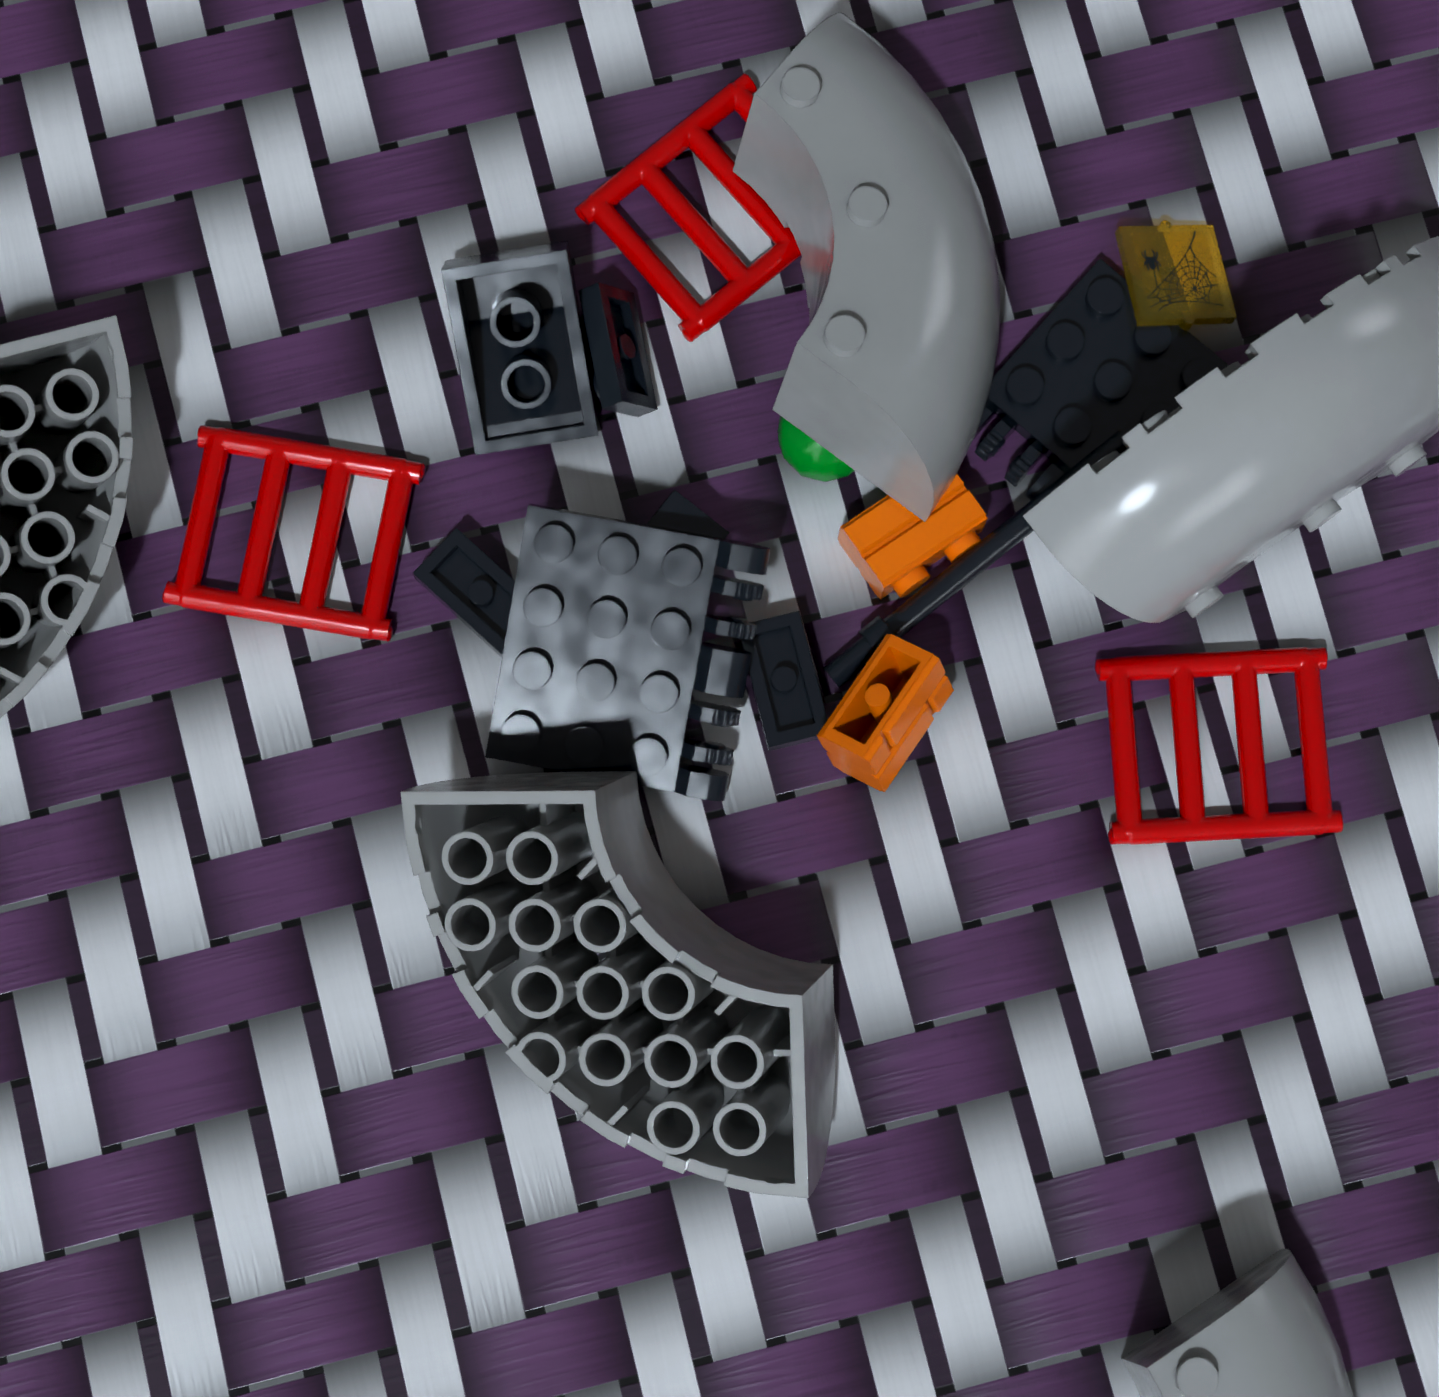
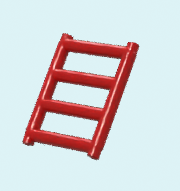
M742 74L734 82L725 86L575 207L576 215L587 225L595 222L682 320L678 327L684 338L689 342H693L704 332L710 330L801 256L790 228H784L768 204L750 185L733 172L735 162L708 133V131L734 111L745 122L747 121L753 96L757 91L756 85L747 74ZM688 147L775 244L748 267L661 170ZM641 185L728 281L725 286L704 303L700 304L615 208L618 203Z
M201 425L197 433L198 447L204 448L188 525L175 582H167L162 595L163 602L199 611L389 642L393 635L392 619H387L386 617L413 484H421L425 474V464L394 456L224 427L216 428ZM229 454L265 460L238 591L201 585ZM290 464L326 470L299 602L263 596ZM351 475L388 481L361 613L325 607Z
M1290 647L1117 656L1114 658L1096 659L1095 672L1098 681L1106 682L1117 820L1110 822L1108 839L1110 844L1139 845L1308 836L1342 832L1344 822L1341 811L1332 809L1320 670H1326L1327 649L1325 647ZM1294 673L1306 810L1269 812L1257 674ZM1231 676L1243 813L1206 815L1194 678ZM1168 679L1180 817L1142 819L1131 681Z

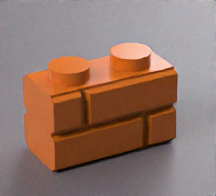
M956 474L951 485L926 522L887 495L840 526L838 541L880 600L894 590L902 598L915 591L931 577L926 569L935 562L947 556L950 562L954 563L981 541L978 534L983 531L988 518L970 490L965 488L964 482Z
M886 634L817 734L834 767L879 791L885 792L933 722L934 718L932 715L935 712H940L954 691L949 678L944 675L946 672L938 657L893 634Z

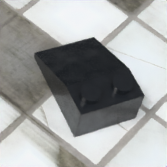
M568 240L446 260L441 273L475 455L598 436L585 340L581 326V314Z

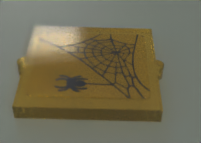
M1164 220L1159 226L1118 227L1115 236L1137 326L1179 325L1181 329L1189 330L1192 325L1232 324L1237 316L1213 225H1172L1169 221Z

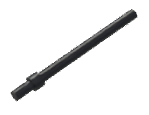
M1118 430L882 620L880 616H877L858 632L862 637L823 667L838 687L843 685L864 668L886 634H893L899 638L904 636L1032 533L1034 530L1023 515L1087 463L1092 466L1113 451H1118L1121 454L1127 450L1122 436L1125 434Z

